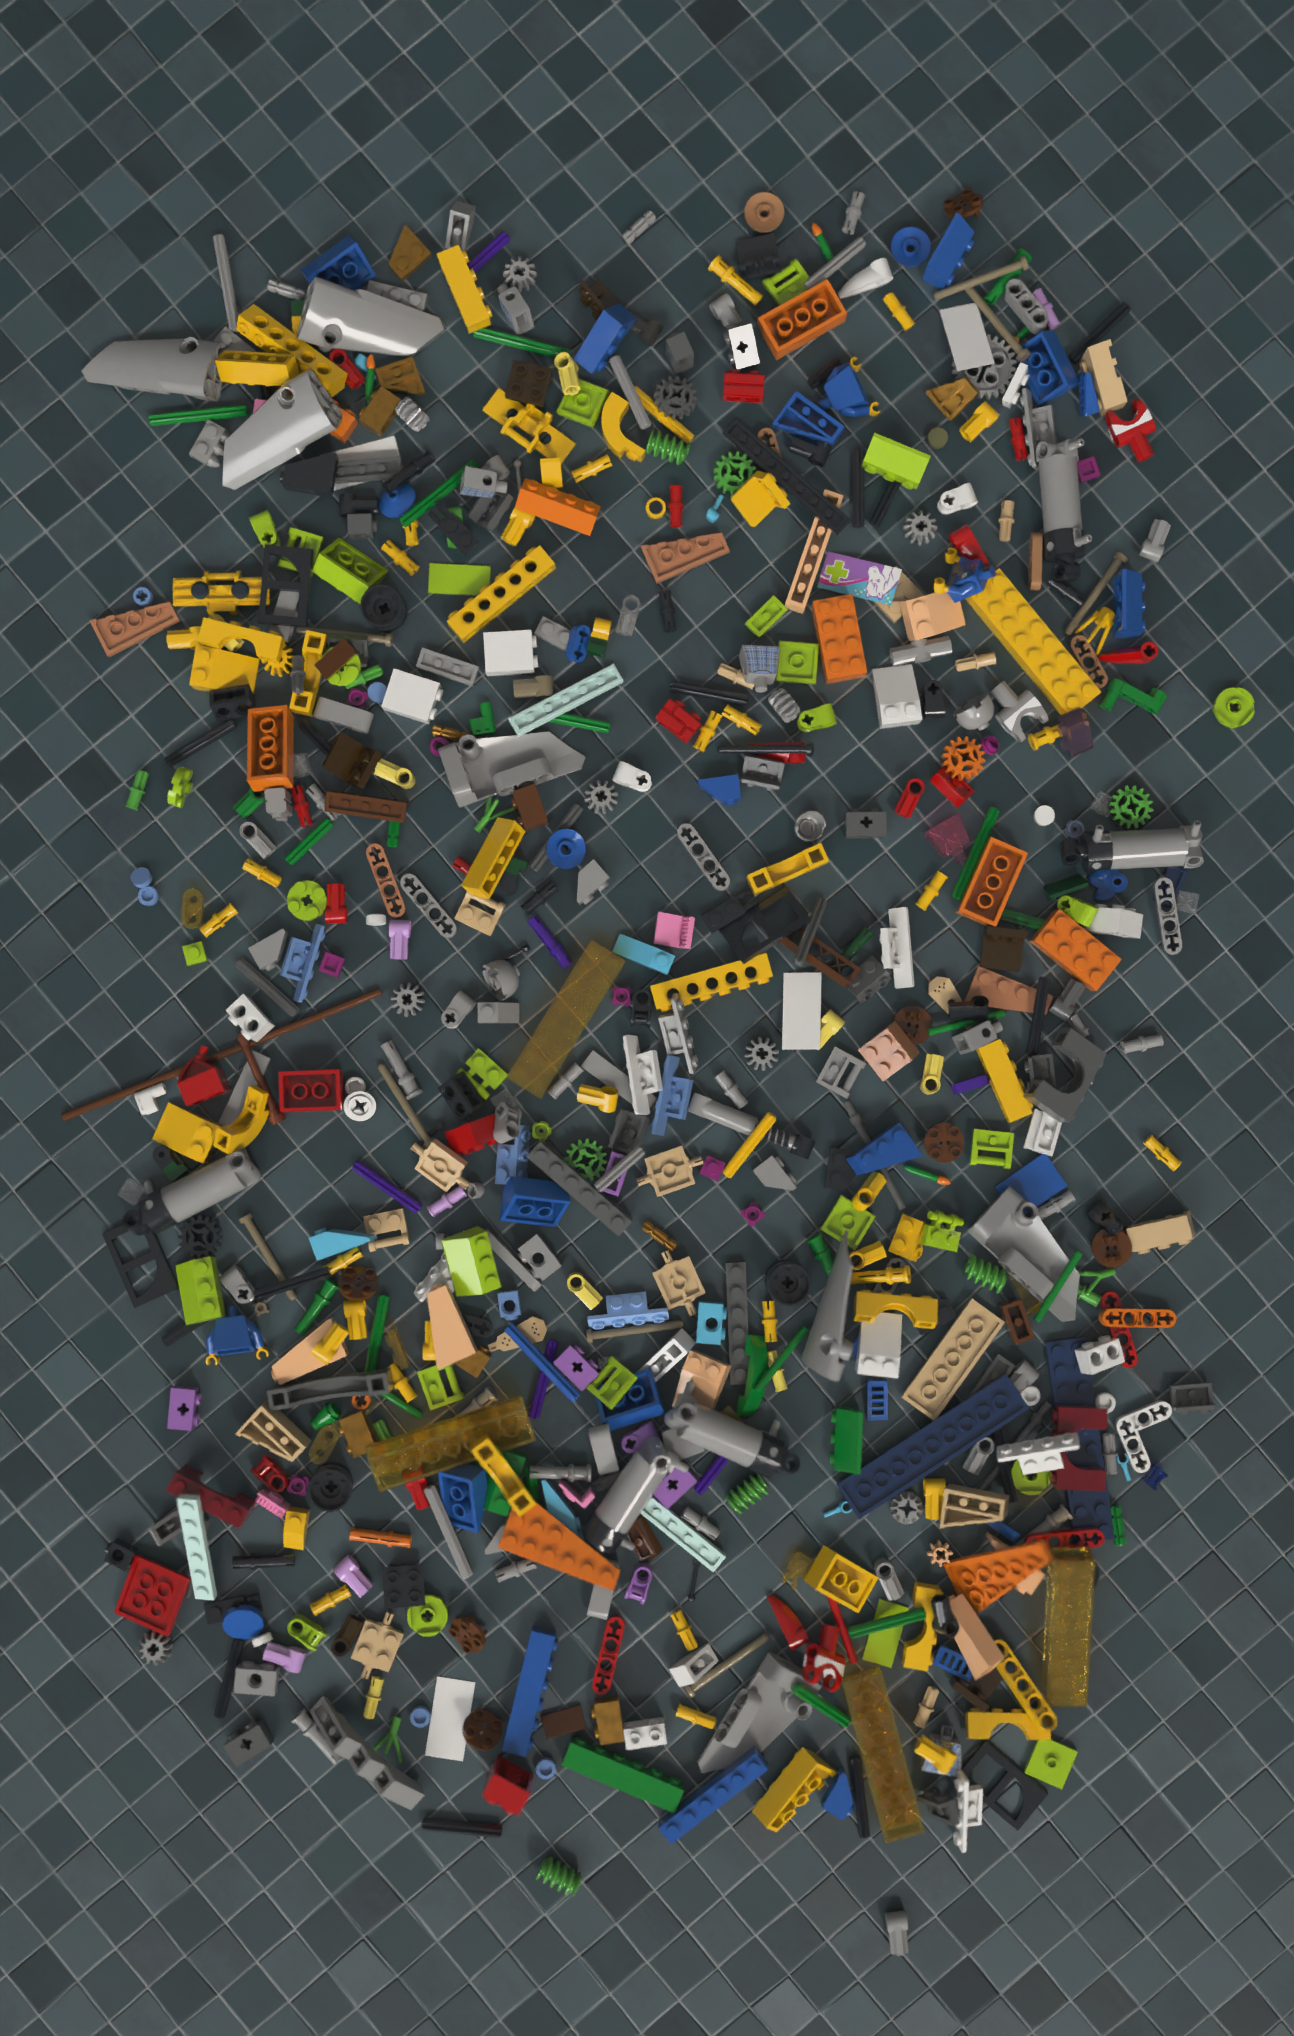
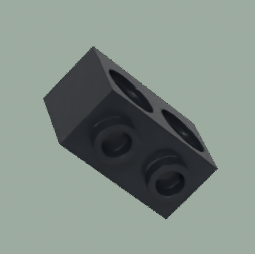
M249 684L209 691L210 708L216 721L248 716V709L256 708L255 697Z
M464 1071L451 1077L438 1087V1090L458 1121L463 1120L485 1105Z

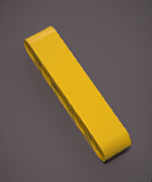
M995 1640V1644L1001 1647V1653L1005 1657L996 1666L997 1670L1034 1725L1040 1731L1053 1730L1057 1725L1055 1714L1009 1646L1003 1640ZM1007 1662H1010L1014 1667L1012 1673H1008L1005 1669ZM1019 1680L1025 1682L1026 1688L1024 1691L1019 1690L1017 1687ZM1031 1698H1035L1038 1702L1036 1709H1033L1029 1704ZM1044 1715L1050 1720L1048 1727L1042 1724V1717Z

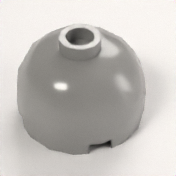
M982 693L967 701L968 704L963 709L960 705L953 712L956 721L962 727L968 730L978 728L981 731L989 726L988 721L992 719L994 714V704L988 693L986 695Z
M494 960L483 965V968H486L482 971L484 980L490 991L494 988L497 993L495 995L496 999L503 1001L516 992L519 986L518 977L520 973L515 965L512 966L505 960Z

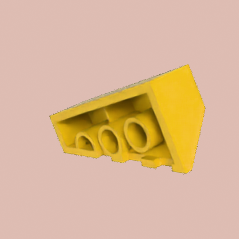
M802 1747L796 1752L789 1765L782 1770L777 1780L769 1786L766 1794L757 1801L752 1812L767 1829L777 1832L796 1814L795 1809L797 1807L805 1805L810 1800L808 1797L816 1788L820 1790L825 1785L823 1781L829 1775L833 1778L838 1772L814 1752Z

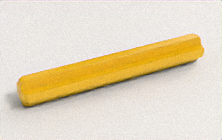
M637 386L634 387L645 410L679 439H683L685 444L693 440L694 435L676 419L672 420L671 415L664 417L665 412H658L659 406L654 405L655 401Z
M768 1112L728 1162L723 1169V1174L726 1177L732 1178L776 1121L774 1114Z

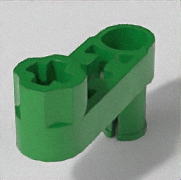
M1112 678L1106 689L1107 693L1099 706L1106 711H1111L1119 696L1150 713L1158 714L1167 695L1155 688H1151L1149 693L1146 694L1119 679Z

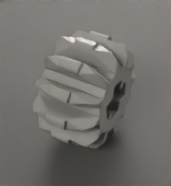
M519 256L516 262L511 258V265L506 264V271L503 272V277L506 278L505 284L511 285L510 288H518L520 293L522 288L529 291V284L534 285V278L537 277V272L534 271L535 265L529 264L528 258L522 261V258Z
M405 397L395 408L400 418L414 431L419 432L429 421L428 414L410 397Z
M920 510L918 516L912 512L911 518H906V525L903 526V530L908 531L904 535L905 538L912 537L910 543H914L917 540L918 546H921L922 540L928 544L930 542L929 538L934 539V532L937 531L938 527L933 525L936 522L935 518L929 520L930 513L923 516V511ZM922 525L923 531H918L919 528L917 526Z
M783 688L775 690L768 698L771 707L786 723H789L791 720L793 721L801 713L797 703Z
M597 780L598 787L591 783L589 787L593 791H585V794L591 797L584 799L586 803L592 802L588 805V809L596 807L595 814H598L599 809H602V813L606 814V807L613 811L610 803L614 805L618 803L616 799H613L618 796V792H612L615 786L611 785L607 788L608 781H605L604 785L601 786L600 780ZM600 793H604L607 799L605 801L602 799L603 802H599L597 794L600 796Z
M408 983L407 989H405V986L400 984L401 992L397 989L393 990L398 996H391V1000L397 1001V1003L392 1005V1008L399 1007L397 1014H401L404 1010L405 1017L409 1016V1010L415 1016V1008L420 1011L423 1009L418 1003H425L424 999H419V997L424 995V992L416 994L419 986L416 985L412 989V984ZM410 994V999L412 1000V1003H407V1005H405V1000L403 998L404 996L409 997Z
M758 1037V1045L752 1039L750 1043L754 1047L746 1046L745 1048L751 1051V1054L744 1055L745 1058L752 1057L747 1064L751 1065L753 1062H756L754 1065L755 1070L761 1064L762 1071H765V1063H767L768 1067L772 1068L773 1065L770 1060L778 1061L772 1054H778L779 1051L771 1050V1048L776 1046L775 1043H772L770 1046L767 1045L770 1040L769 1038H766L764 1044H762V1038ZM759 1048L767 1052V1056H764L765 1059L761 1060L760 1056H756Z
M152 1631V1633L146 1632L144 1638L139 1640L141 1646L137 1648V1651L143 1652L140 1655V1659L146 1657V1664H149L152 1660L154 1666L158 1665L159 1661L164 1663L167 1660L166 1657H170L172 1654L169 1649L173 1647V1644L167 1643L171 1636L165 1638L164 1635H158L155 1631Z

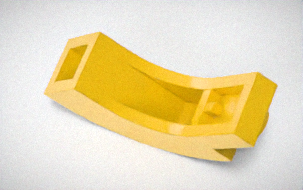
M611 392L604 404L601 417L604 440L612 453L618 458H621L625 452L630 460L642 462L645 458V450L628 440L620 430V423L629 409V402Z
M255 1085L249 1086L242 1112L231 1124L217 1127L213 1146L230 1154L249 1145L260 1133L269 1115L270 1110L265 1108L269 1093Z

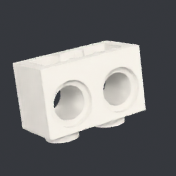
M242 994L226 1009L230 1015L228 1019L235 1026L239 1025L243 1029L241 1034L247 1040L252 1039L258 1042L275 1026L251 998L245 994ZM245 1008V1014L240 1017L239 1013L241 1009ZM258 1022L257 1029L252 1031L253 1024Z
M1110 1335L1099 1337L1097 1342L1083 1343L1081 1348L1075 1350L1082 1374L1093 1375L1125 1362L1119 1338H1110Z
M664 1717L624 1723L623 1730L626 1750L667 1744Z

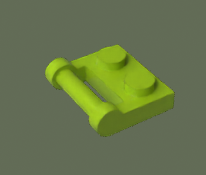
M794 259L781 272L771 278L767 277L762 283L778 306L807 291L804 283L809 276L799 261ZM794 271L797 273L796 276L778 288L774 286Z
M290 527L286 547H294L297 538H302L299 548L313 549V570L324 538ZM283 558L279 560L278 566L280 568L298 572L289 561Z
M973 1129L969 1164L995 1165L1010 1169L1014 1133ZM978 1150L1005 1152V1157L978 1156Z
M610 1356L607 1360L609 1362L599 1375L585 1388L612 1410L637 1380V1377ZM614 1367H616L617 1369L615 1370V1372L598 1391L597 1388L610 1374Z
M453 1363L439 1370L437 1365L417 1372L430 1411L465 1398L464 1392H461L452 1367ZM445 1369L454 1394L449 1397L439 1372Z

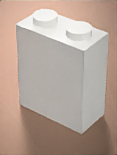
M532 630L483 633L485 671L487 676L535 673L534 668L538 667V657L534 655L533 648H537L536 635H532Z
M393 669L381 707L385 711L430 724V721L435 719L437 713L435 705L437 701L441 700L443 690L438 682Z

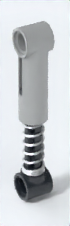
M695 1092L687 1110L748 1136L759 1124L757 1117ZM772 1127L763 1137L768 1139V1141H774L775 1144H781V1147L786 1146L790 1153L809 1160L816 1142L800 1134L794 1136V1134H786L785 1131L781 1132L778 1128L774 1129Z

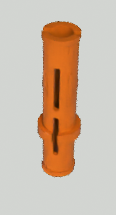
M352 1527L349 1540L385 1544L387 1547H392L393 1545L410 1548L412 1535L398 1534L391 1530L389 1532Z

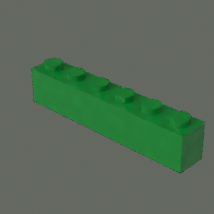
M571 1737L562 1758L561 1766L675 1813L684 1792V1784L681 1783L680 1779L673 1776L668 1778L661 1771L654 1768L649 1770L638 1761L630 1762L623 1755L609 1753L600 1745H590L587 1740L581 1737Z

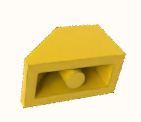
M560 457L540 459L542 484L563 492Z
M293 1506L288 1508L283 1530V1547L304 1550L310 1509Z

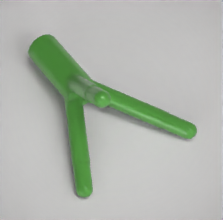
M489 797L485 814L474 829L481 833L490 820L516 811V809L512 807L491 815L499 800L496 799L491 806L492 797Z
M1108 1268L1098 1272L1078 1271L1080 1276H1095L1096 1278L1085 1292V1295L1090 1294L1100 1279L1115 1275V1269Z
M394 1716L389 1733L373 1749L376 1751L388 1740L384 1751V1756H387L392 1741H394L398 1761L402 1763L403 1760L397 1738L402 1718Z

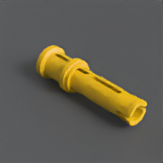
M720 255L708 267L709 271L716 273L722 282H728L754 306L763 298L762 294L735 273L733 266H728L721 260Z
M1082 713L1051 728L1046 726L1042 731L1028 734L1029 744L1034 751L1038 750V747L1047 743L1052 744L1060 736L1087 726L1089 721L1086 714Z
M905 1265L904 1268L888 1267L886 1270L852 1272L850 1285L887 1282L889 1285H893L894 1282H906L908 1284L911 1282L910 1267Z

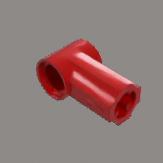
M333 350L329 356L330 361L348 373L346 384L351 390L358 388L365 378L351 362L344 350ZM337 357L345 358L341 364H336L335 359Z
M914 778L907 782L893 812L910 819L925 789L922 780ZM911 783L919 785L920 790L918 793L910 791Z
M327 884L326 924H346L348 914L347 906H345V884Z
M419 1466L402 1473L405 1486L410 1490L417 1510L429 1507L430 1504L424 1493V1489L428 1486L424 1468Z

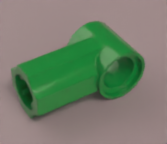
M250 787V790L233 806V809L247 820L263 802H266L265 793L263 796L257 797L256 792Z

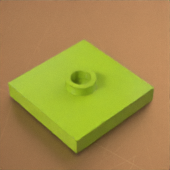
M579 379L581 389L578 391V394L573 396L564 395L556 412L558 415L593 428L610 392L605 388Z
M779 640L778 647H780L776 681L815 685L819 644Z
M840 1195L820 1230L840 1242L843 1234L848 1230L847 1245L851 1249L856 1250L876 1216L867 1210H856L852 1206V1201Z
M1053 1739L1036 1740L1024 1768V1773L1059 1789H1063L1078 1751Z

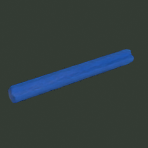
M510 1323L505 1328V1333L571 1402L576 1401L580 1397V1393L514 1323Z

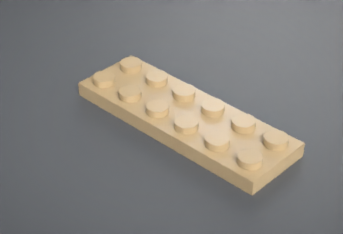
M970 1298L901 1397L929 1418L935 1420L1005 1322Z

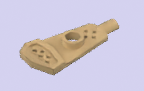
M936 976L929 982V996L948 1015L949 1000L953 999L955 1002H963L950 978Z
M534 1316L516 1325L532 1343L543 1341L547 1332L544 1320ZM505 1332L497 1336L496 1342L488 1345L490 1352L498 1349L504 1352L519 1347Z

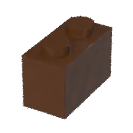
M535 784L512 791L514 797L510 798L514 809L518 808L520 816H517L519 825L522 828L525 827L526 832L549 824Z
M1016 1297L998 1304L1012 1343L1017 1345L1035 1338L1021 1299Z

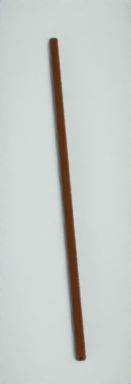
M380 988L269 1031L258 1042L252 1039L247 1040L249 1047L256 1046L382 996ZM240 1044L206 1056V1062L213 1063L242 1051ZM185 1065L62 1113V1120H69L180 1076Z

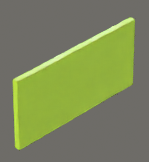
M430 563L428 593L478 596L480 594L479 591L485 585L490 586L491 566Z
M879 1599L873 1620L908 1611L909 1607ZM904 1625L869 1634L862 1659L891 1668Z

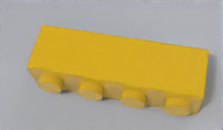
M459 245L437 253L439 264L468 333L470 334L491 325V310L488 305L484 306L482 299L485 297L481 287H476L474 281L477 278L473 268L469 269L467 266L469 259L466 251H461Z
M223 350L215 359L221 382H229L230 384L244 383L248 385L282 386L285 380L293 379L300 375L295 354Z
M497 817L461 886L472 896L490 899L526 831L514 820Z
M997 1039L976 1049L1007 1123L1032 1114L1033 1104L1023 1097L1025 1086L1021 1078L1018 1079L1015 1074L1017 1068L1014 1061L1009 1060L1007 1055L1009 1049L1005 1041L1002 1042L1001 1039Z

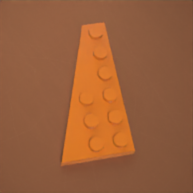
M538 1502L520 1517L512 1507L498 1548L614 1591L621 1572L620 1569L540 1506Z
M1039 1540L949 1560L950 1563L945 1562L943 1565L957 1595L959 1596L963 1593L977 1614L1031 1574L1045 1566L1053 1558L1045 1540Z

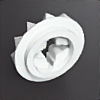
M358 1090L351 1092L345 1098L344 1111L352 1120L365 1121L375 1113L376 1102L368 1091ZM356 1099H357V1101H359L360 1103H363V1102H364V1104H363L364 1111H363V1109H361L360 1107H357V1108L355 1107V1106H356Z

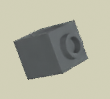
M347 514L348 536L350 539H374V532L378 531L377 520H374L372 514Z

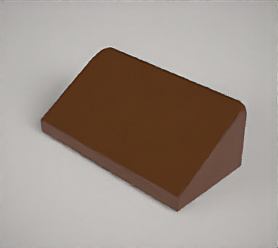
M343 638L315 664V667L326 680H329L358 653Z
M643 1515L639 1516L629 1529L627 1538L635 1543L634 1550L641 1562H645L656 1557L663 1549Z
M581 1704L541 1715L546 1739L586 1728Z

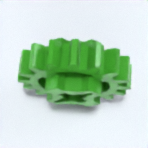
M738 451L735 456L729 452L728 458L722 455V462L716 461L718 468L713 470V473L716 474L713 480L714 482L719 481L717 488L723 487V494L730 491V496H732L746 482L743 474L746 471L748 472V480L756 471L755 466L751 467L753 460H746V454L740 457ZM723 468H725V471L727 472L724 475V477H722L721 475ZM731 472H738V477L736 475L731 476Z
M1136 785L1132 786L1130 790L1128 786H1125L1123 791L1118 789L1116 791L1117 795L1111 796L1114 802H1110L1108 806L1113 807V810L1108 813L1114 814L1115 817H1113L1112 821L1118 820L1119 827L1125 824V829H1129L1131 825L1133 829L1138 828V823L1143 826L1145 824L1144 819L1149 820L1151 818L1148 813L1153 811L1152 808H1149L1153 801L1147 800L1150 795L1149 793L1142 794L1143 788L1137 791ZM1123 797L1122 805L1118 806L1120 799ZM1130 804V806H1134V809H1128L1127 806ZM1140 809H1143V813L1139 817L1138 812L1140 811Z
M588 1138L585 1143H582L579 1139L577 1146L574 1143L571 1144L572 1151L566 1150L569 1157H564V1159L574 1169L575 1167L585 1169L586 1174L578 1173L585 1180L589 1177L592 1182L594 1181V1175L599 1178L601 1177L599 1171L606 1170L602 1167V1164L608 1163L607 1160H603L607 1153H601L600 1150L603 1146L601 1145L597 1148V1141L590 1144ZM586 1147L594 1149L597 1153L591 1154L587 1152ZM578 1149L580 1155L576 1160L572 1161L573 1154ZM582 1155H586V1157L591 1158L595 1157L594 1159L589 1161L588 1166H586L585 1163H576L580 1162V1160L583 1159ZM599 1160V1165L593 1172L592 1165L594 1161Z

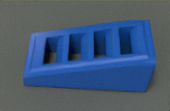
M1079 373L1080 416L1086 417L1100 412L1091 373Z
M866 1379L867 1420H888L887 1379ZM872 1387H882V1390L872 1391ZM872 1395H883V1398L872 1399ZM872 1403H883V1406H872ZM883 1410V1414L872 1415V1411Z
M940 1644L932 1664L969 1682L972 1677L970 1669H968L966 1675L962 1673L966 1665L964 1656ZM946 1652L948 1653L945 1662L942 1663L940 1661L944 1653ZM953 1655L955 1656V1660L952 1666L949 1667L948 1663ZM959 1659H961L963 1662L957 1671L955 1668Z

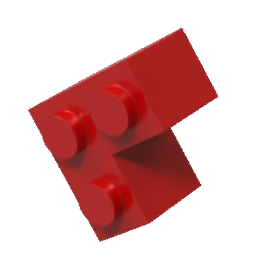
M495 1114L445 1132L444 1134L450 1149L456 1154L461 1153L464 1156L472 1153L473 1150L475 1152L485 1148V1143H488V1146L498 1143L493 1136Z

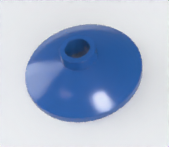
M903 228L892 239L891 253L894 259L903 266L915 267L921 265L930 254V240L927 234L919 228ZM911 247L913 252H908L906 249Z
M404 483L391 494L383 490L378 500L379 510L386 517L396 518L402 516L413 507L416 499L415 490L408 483Z
M560 829L554 832L546 845L548 859L553 865L562 869L576 867L583 860L586 852L584 839L578 832L571 829ZM563 845L567 846L566 852L561 851Z

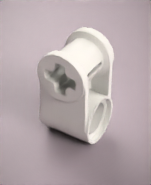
M966 483L944 492L937 503L938 511L947 515L976 505L978 501L971 483Z
M622 761L619 762L612 781L640 792L648 791L652 785L649 773ZM644 777L646 779L647 784L643 783L641 786L639 784L638 779L642 780Z

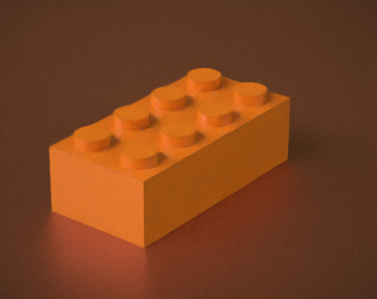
M826 279L758 317L757 328L773 356L778 360L844 323L847 312L830 282Z
M853 594L813 601L811 609L825 683L829 684L865 677L867 668Z
M288 705L248 709L247 782L254 792L265 791L271 788H293L294 716Z
M990 837L985 844L956 913L985 926L996 927L1028 853Z
M1060 909L1053 910L1044 921V924L1029 940V942L1090 991H1097L1122 960Z

